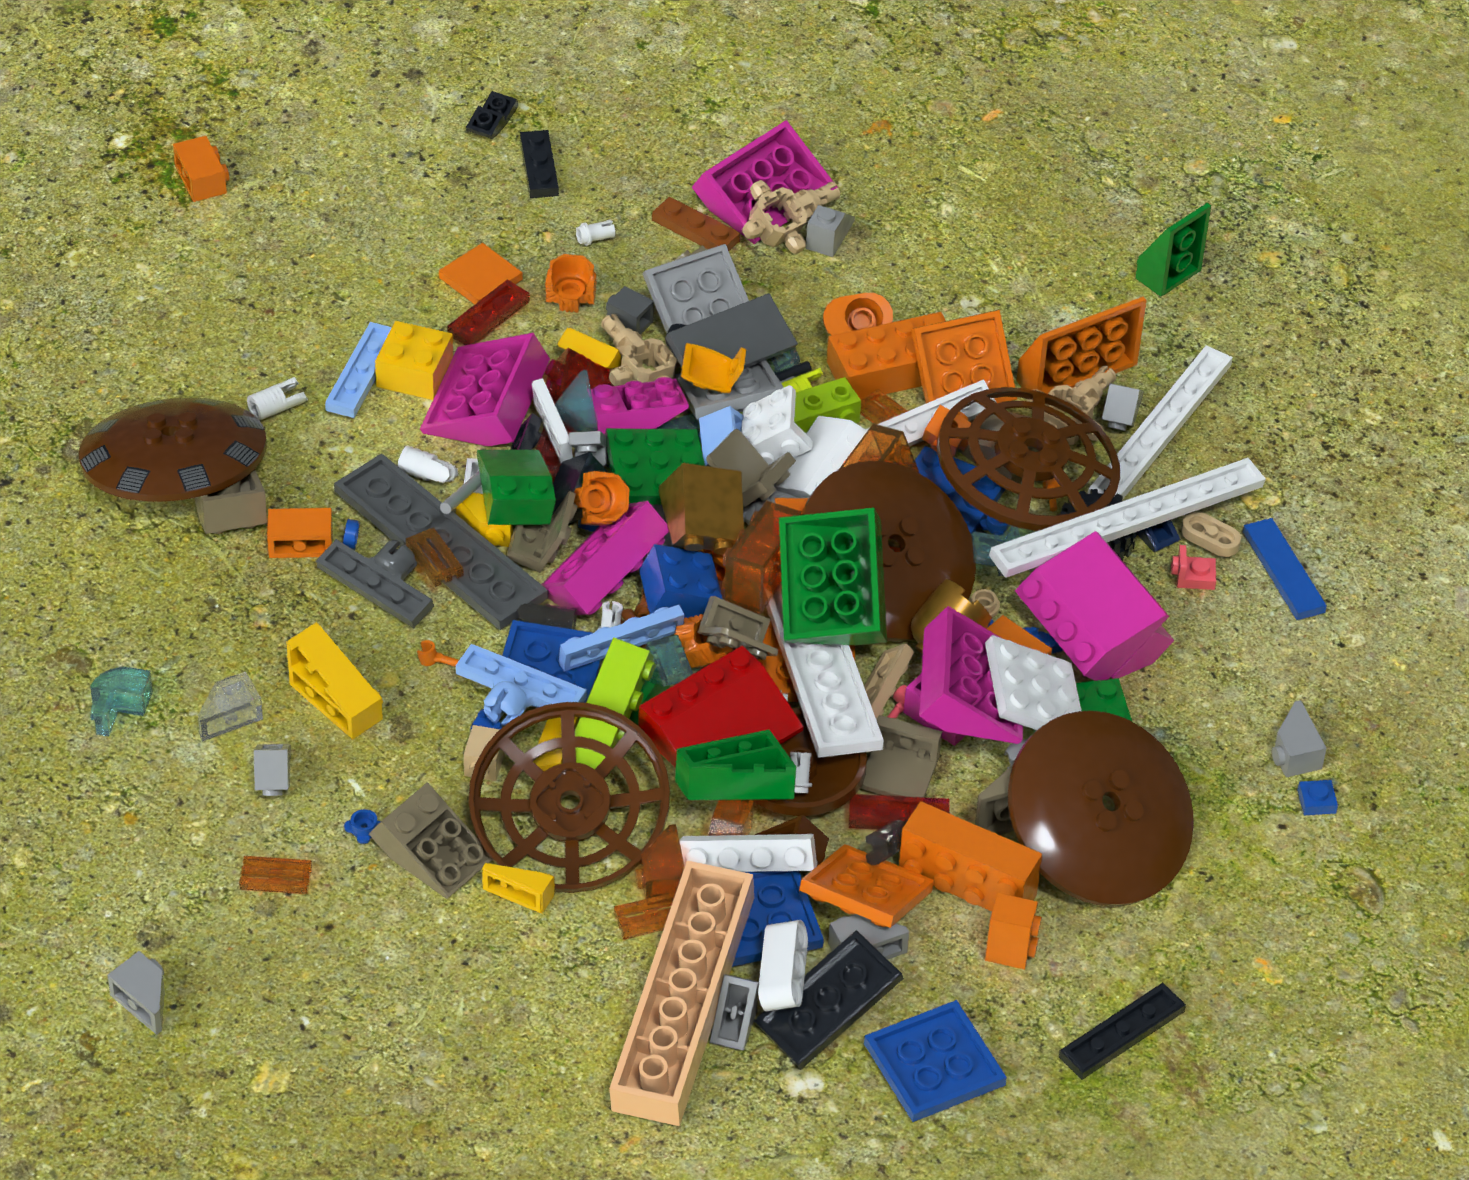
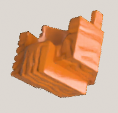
M563 254L551 260L545 282L546 302L558 303L560 311L565 310L566 312H579L580 303L594 304L597 291V275L594 271V265L582 255Z
M600 471L583 473L582 487L575 488L574 491L576 493L574 504L577 505V509H582L583 517L581 524L603 526L616 522L628 511L629 487L615 473Z
M703 614L684 618V624L676 626L675 641L686 665H690L691 668L708 666L733 651L732 647L726 645L725 648L714 646L710 642H706L707 636L697 633Z

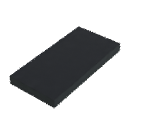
M856 930L805 975L800 1007L764 1011L754 1019V1022L801 1070L904 978L902 973Z

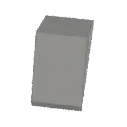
M724 975L710 1043L745 1050L757 1014L759 982L732 975Z

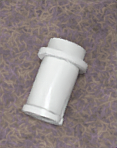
M612 220L589 225L586 222L581 223L576 228V237L580 244L588 246L593 241L614 238L615 227L612 224Z
M609 601L602 604V621L598 629L620 625L621 612L623 610L622 604L612 601V609H609Z
M790 752L791 760L796 765L795 793H808L809 787H812V783H809L811 753Z

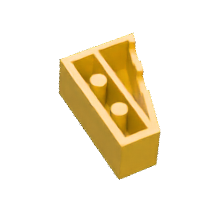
M317 622L286 641L290 685L352 740L383 720V700L379 692L372 688Z

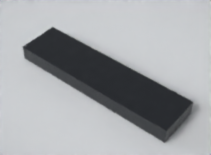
M1162 982L1062 1048L1059 1052V1058L1083 1080L1184 1013L1186 1004Z

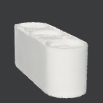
M802 920L770 924L765 928L758 994L760 1004L766 1012L800 1007L802 1003L808 947L807 930Z

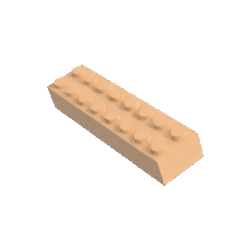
M692 861L686 862L609 1088L611 1110L613 1112L680 1126L715 1020L723 978L725 974H730L754 900L753 874Z

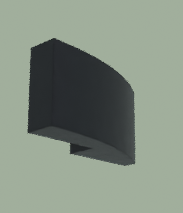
M491 91L483 107L478 106L466 126V131L493 139L501 132L518 108V100Z

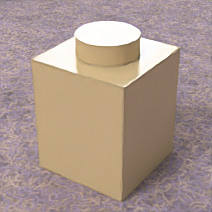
M472 726L464 751V776L472 777L475 764L481 752L500 729ZM501 749L489 765L484 777L485 780L497 781L505 755Z

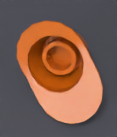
M860 293L833 299L826 306L823 313V324L830 335L887 324L893 321V310L890 303L883 296L876 293Z

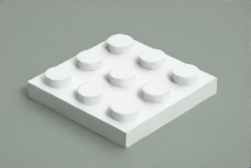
M994 635L985 642L1000 718L1038 730L1049 721L1061 715L1081 711L1071 662Z

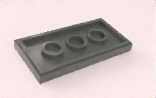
M769 293L671 331L665 337L681 367L683 365L686 343L712 349L731 359L736 356L741 347L745 348L744 369L792 350L798 345ZM690 382L694 389L698 388L697 386H694L692 382Z

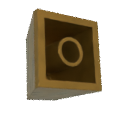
M682 463L659 486V496L673 545L685 547L689 551L705 549L712 550L719 555L731 554L744 542L742 471Z

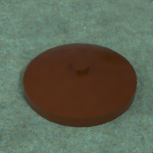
M792 708L804 726L803 731L780 745L790 758V752L811 753L809 783H812V787H809L808 793H795L794 799H761L753 801L770 811L789 816L824 814L846 804L857 794L866 776L867 755L866 752L818 758L802 709Z

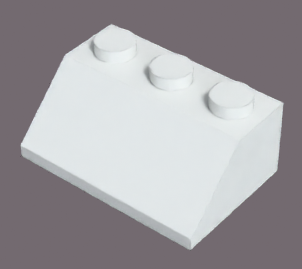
M818 416L807 432V435L813 440L812 450L794 458L796 462L788 469L791 475L778 486L774 484V487L777 491L799 498H809L815 488L830 474L847 465L863 462L877 437L851 420Z

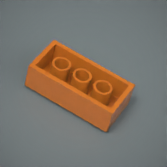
M942 312L828 336L827 364L835 380L845 377L861 400L921 387L922 382L911 329L946 320Z
M920 801L902 828L899 866L935 880L933 886L938 890L948 892L966 900L972 905H978L991 912L993 911L997 893L1033 901L1036 898L1042 853Z

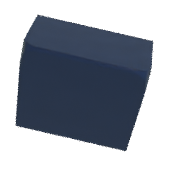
M1171 520L1137 531V535L1153 552L1181 540Z

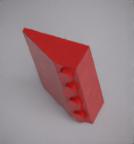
M743 645L639 706L638 726L651 738L660 754L675 768L678 748L768 729L778 742L782 744L802 732L804 727L763 664Z

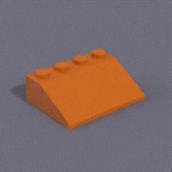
M1143 296L1039 335L1020 357L1016 381L1022 388L1036 389L1048 394L1055 386L1068 385L1073 388L1077 382L1088 378L1091 379L1102 366H1108L1105 372L1112 368L1115 373L1136 366L1147 300Z

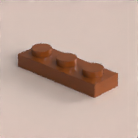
M670 196L652 212V221L700 246L703 245L706 249L726 244L728 251H730L740 242V232Z

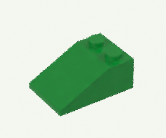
M1209 203L1202 205L1167 228L1138 257L1135 279L1162 297L1200 272L1212 205Z
M477 450L488 525L550 524L556 498L552 476L540 451Z

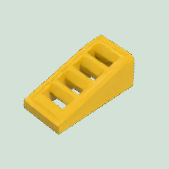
M485 863L482 867V884L485 891L542 914L554 897L555 876L489 863Z

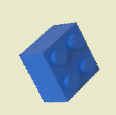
M654 544L639 569L649 614L662 607L670 608L680 605L684 618L694 617L695 615L699 616L700 614L704 615L710 596L723 599L712 554Z

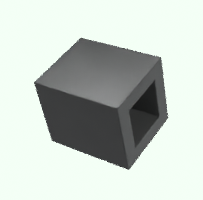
M626 286L616 295H612L606 303L607 316L610 315L611 317V314H616L625 328L632 329L640 335L653 323V300Z

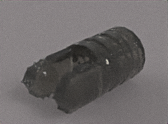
M524 603L517 609L520 621L576 629L577 608L552 606L550 604H545L544 606L537 604L529 605V603Z
M894 820L865 837L866 843L871 844L873 848L872 851L866 854V860L869 864H879L900 852L902 828L906 824L905 821Z

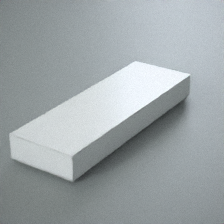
M543 378L533 381L532 391L535 407L540 418L543 419V425L559 461L562 463L573 458L569 435Z

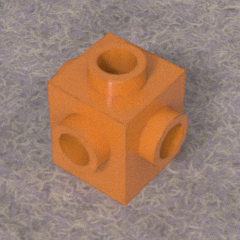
M939 405L925 428L922 440L931 444V448L936 452L937 438L942 422L950 411L942 405ZM959 411L951 427L970 428L972 423L968 421V417ZM949 438L952 457L956 455L959 449L965 451L968 446V439Z

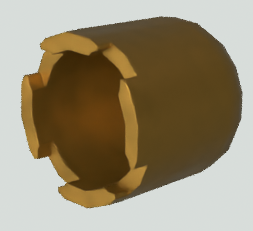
M945 579L942 584H939L911 621V631L913 637L918 642L915 648L922 655L924 628L947 606L984 628H987L991 622L992 617L978 600H975L973 604L962 596L965 589L951 580Z

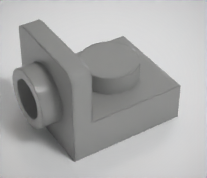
M601 431L569 432L570 446L575 448V457L591 452L603 466H606L605 434Z

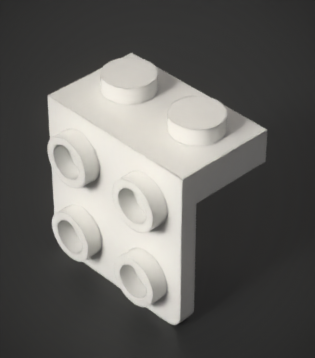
M791 385L776 390L771 395L757 402L750 403L743 410L741 432L768 465L787 452L793 458H796L812 450L813 440L794 423L796 390Z

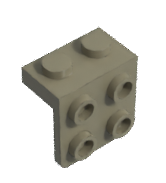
M738 429L730 432L706 457L710 467L742 471L744 507L757 498L764 501L777 490L774 484L778 486L791 475L788 469L796 462L793 456L787 452L768 465Z
M571 491L567 493L552 515L550 524L514 525L507 557L538 572L543 570L547 562L553 563L559 551V545L567 543L572 531L568 524L572 521L577 510V505L573 504L576 493Z
M710 596L697 632L708 637L706 642L721 648H725L726 645L737 649L743 645L755 658L765 660L767 656H777L779 651L763 643L771 619L716 596Z
M879 715L877 723L884 740L883 750L871 751L867 760L866 776L861 789L919 804L920 801L923 802L940 757L942 731Z

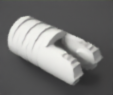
M293 377L247 397V405L250 413L261 421L308 401L304 392L288 398L285 397V392L294 389L299 384L296 378Z
M409 445L405 446L398 461V467L406 474L414 475V477L422 478L426 481L431 479L445 483L454 481L458 476V468L455 465L438 459L435 454H429V452L421 451Z

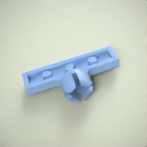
M474 644L468 647L456 664L457 675L491 688V691L484 699V712L494 723H497L502 715L506 713L507 716L501 722V726H505L511 720L522 715L526 708L530 706L541 707L562 702L584 703L587 698V689Z

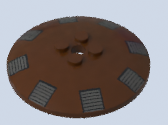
M170 398L132 406L98 423L89 431L80 445L79 462L85 478L92 485L108 494L136 501H178L217 492L245 478L260 464L265 456L267 439L265 429L258 418L237 405L207 398Z

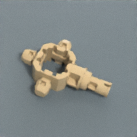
M759 180L750 187L751 194L757 202L750 211L749 221L742 228V232L746 238L754 239L760 237L764 244L772 247L786 242L785 245L790 252L797 254L806 247V242L799 232L806 224L807 219L813 215L818 205L822 206L839 199L840 190L839 188L831 190L836 184L829 182L816 190L802 189L795 194L792 190L784 187L771 192L770 187L764 181ZM771 206L772 208L777 207L779 211L784 209L783 215L788 222L792 221V223L786 228L784 226L779 227L778 224L772 225L773 219L768 212L764 213V211L768 210Z
M611 314V317L608 315L602 320L601 327L614 339L613 345L622 356L621 366L612 369L609 374V380L614 386L625 385L629 381H640L643 383L652 382L661 377L675 378L676 368L681 367V365L662 340L654 338L642 340V336L638 332L625 328L616 314ZM645 363L647 366L652 365L655 368V370L652 371L650 368L645 369L643 367V364Z
M1102 366L1091 379L1079 381L1073 388L1068 385L1055 386L1048 394L1074 405L1092 418L1094 407L1099 404L1102 397V391L1116 380V374L1112 368L1105 372L1108 366ZM1045 404L1046 406L1052 407L1058 411H1062L1054 406ZM1044 412V421L1052 424L1057 429L1068 426L1060 419ZM1074 417L1071 418V419L1074 420L1077 424L1082 423V422H1080L1079 420H1077V419L1074 418ZM1096 422V423L1103 429V431H1104L1103 426H1102L1101 424H1099L1098 422ZM1094 433L1087 434L1090 440L1098 441ZM1075 436L1068 438L1067 441L1069 445H1074L1080 438Z

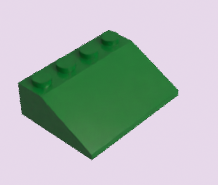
M875 508L779 517L784 641L834 645H865L887 642L881 519Z

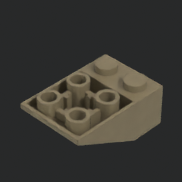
M428 782L384 818L369 833L391 860L446 899L479 872L485 863H489L492 860L483 849L477 837Z

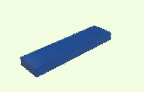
M1273 518L1244 525V536L1295 619L1300 620L1325 613L1326 603Z

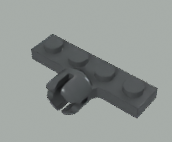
M336 539L316 560L319 569L412 628H415L434 607L431 598L404 582V579L417 566V562L415 561L414 553L405 544L396 549L401 544L398 540L387 542L374 557L367 558Z

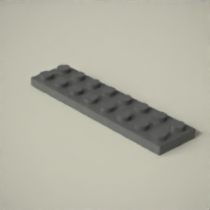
M382 453L334 483L335 493L391 540L400 541V547L405 544L414 553L416 561L499 630L548 599V590L453 511L449 514H444L440 510L442 502Z

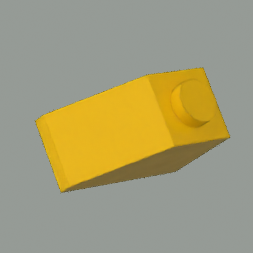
M472 493L456 507V515L491 544L509 547L514 525H488L483 494Z

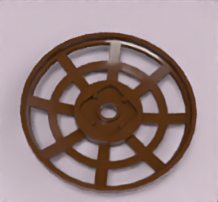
M1001 387L973 393L960 400L950 409L942 422L937 438V454L940 466L955 491L982 513L1017 528L1039 531L1108 507L1118 489L1120 463L1110 438L1086 413L1074 405L1044 392L1025 388ZM1020 397L1031 399L1032 402L1014 400L996 403L990 398ZM975 402L986 408L976 416L970 428L951 427L954 418L963 408ZM1045 404L1054 406V407H1056V408H1058V409H1060V410H1062V411H1064V412L1070 414L1071 416H1073L1074 418H1076L1077 420H1079V421L1082 422V423L1077 424L1074 420H1072L1070 417H1068V416L1065 415L1064 413H1062V412H1060V411H1058V410H1056V409H1054V408H1052V407L1046 406ZM1029 408L1032 409L1031 417L1015 418L1006 409ZM1044 412L1060 419L1068 426L1057 429L1052 424L1044 421ZM993 414L1005 423L999 431L980 429L984 421ZM1094 433L1102 443L1110 458L1112 469L1096 460L1093 444L1087 434ZM1079 436L1085 447L1086 455L1070 450L1067 439ZM949 438L968 439L970 453L977 467L964 475L961 473L952 457ZM979 440L995 442L996 456L987 460L980 449ZM1027 446L1034 447V448H1036L1038 451H1037V452L1031 451V450L1028 449ZM1068 460L1085 467L1083 473L1073 482L1064 472ZM1004 466L1011 473L1022 478L1021 484L1006 478L996 469ZM1095 471L1110 479V484L1104 494L1095 503L1087 507L1078 491L1090 481ZM987 476L999 486L1019 494L1016 510L990 499L972 484ZM1055 478L1061 486L1049 489L1035 488L1034 482ZM1067 496L1076 511L1070 514L1055 516L1036 515L1029 513L1031 498L1056 499Z
M562 702L544 705L529 710L507 723L496 732L481 752L475 764L469 788V808L475 833L483 849L495 864L513 867L528 855L545 865L566 868V884H555V892L565 893L589 891L606 886L626 876L640 865L654 849L664 831L670 805V787L667 770L662 756L651 738L637 724L624 715L603 706L583 702ZM574 717H586L603 721L619 728L625 735L613 749L597 740L575 736ZM561 718L562 737L542 742L529 749L526 753L521 751L510 740L516 734L534 724L549 719ZM636 742L652 762L658 778L659 788L639 791L636 776L628 762L623 758ZM576 748L593 750L605 756V759L596 769L585 764L576 763ZM501 749L515 763L505 778L501 799L480 797L486 771L495 755ZM562 749L563 763L555 765L546 771L540 769L533 762L545 753ZM615 767L621 771L626 779L630 793L610 795L609 788L604 779ZM522 772H525L535 782L531 790L530 799H511L518 777ZM568 795H574L580 800L578 806L573 809L564 808L561 805V801ZM660 801L659 815L655 828L647 844L642 850H639L628 842L627 839L637 823L640 805ZM630 806L627 821L622 831L617 834L605 824L610 809ZM481 811L501 812L505 829L512 841L517 845L503 858L495 850L487 837L482 823ZM512 813H532L538 828L524 839L515 827ZM594 834L609 844L596 853L579 857V841L587 839ZM549 836L565 842V858L550 856L535 848ZM615 851L620 852L631 860L623 868L609 876L592 882L579 883V867L600 862Z

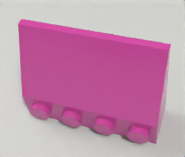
M785 120L705 171L694 183L692 189L709 211L745 237L742 228L749 221L750 211L757 202L750 190V187L759 180L764 181L770 187L771 192L784 187L792 190L795 194L802 189L816 190L834 181L788 121ZM771 206L768 210L764 211V213L768 212L773 219L772 225L778 224L779 227H782L788 223L783 215L784 209L779 211L777 207L772 208ZM757 237L748 240L751 241L753 244H756L761 240V238Z
M528 333L457 347L420 427L423 434L483 446L514 442L533 399L532 383L535 380L542 379L550 361L549 356L535 334Z
M1096 531L1038 566L1015 590L1082 674L1094 681L1109 679L1169 617L1155 598Z
M947 606L924 628L919 716L929 724L935 725L945 732L1019 744L1023 740V725L1000 718L998 714L985 642L992 635H997Z

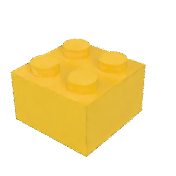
M395 321L375 360L376 387L433 400L453 358V334Z

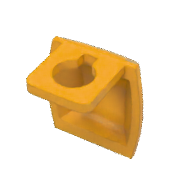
M686 343L681 377L702 389L707 388L721 393H730L732 386L743 372L746 349L741 347L736 356L731 359L712 349Z

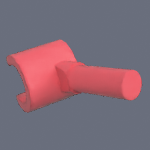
M906 685L900 686L895 691L893 699L897 704L887 717L896 719L904 711Z

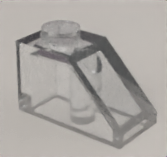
M246 671L215 682L198 714L199 735L202 742L263 720L261 697Z

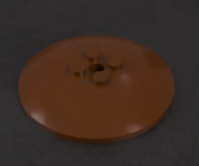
M865 461L842 467L830 474L815 488L804 506L802 515L875 508L881 519L887 641H916L911 631V621L930 595L945 579L951 580L964 588L965 591L962 596L969 600L975 581L976 556L968 526L962 514L947 494L927 477L912 469L884 461ZM888 539L897 541L900 546V552H895L889 547Z
M1072 712L1061 715L1040 727L1028 738L1017 754L1011 770L1008 787V804L1013 829L1021 845L1042 853L1039 873L1059 890L1071 897L1094 905H1131L1158 893L1181 870L1186 861L1193 838L1194 817L1192 800L1184 776L1177 763L1165 747L1145 729L1130 720L1106 712ZM1103 796H1108L1113 800L1115 805L1114 811L1105 808L1102 801Z

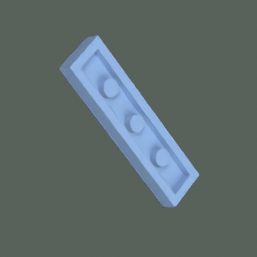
M373 322L369 323L325 402L326 411L355 418L376 380L375 360L392 327Z
M680 605L670 608L662 607L652 614L640 618L632 617L623 624L611 628L603 627L593 634L581 638H570L565 643L560 644L558 662L563 672L603 659L607 654L613 637L635 646H641L674 635L676 633V626L683 625L684 613Z

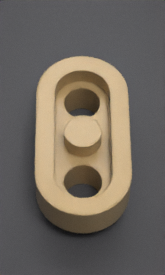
M1202 512L1189 513L1183 519L1182 534L1190 542L1221 557H1230L1239 551L1241 535L1235 528Z

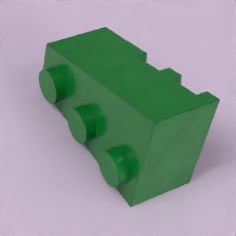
M769 729L677 749L675 782L688 800L794 799L796 765Z

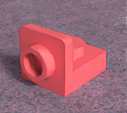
M1179 545L1178 556H1172L1171 575H1177V588L1215 590L1216 559L1187 557L1186 545Z

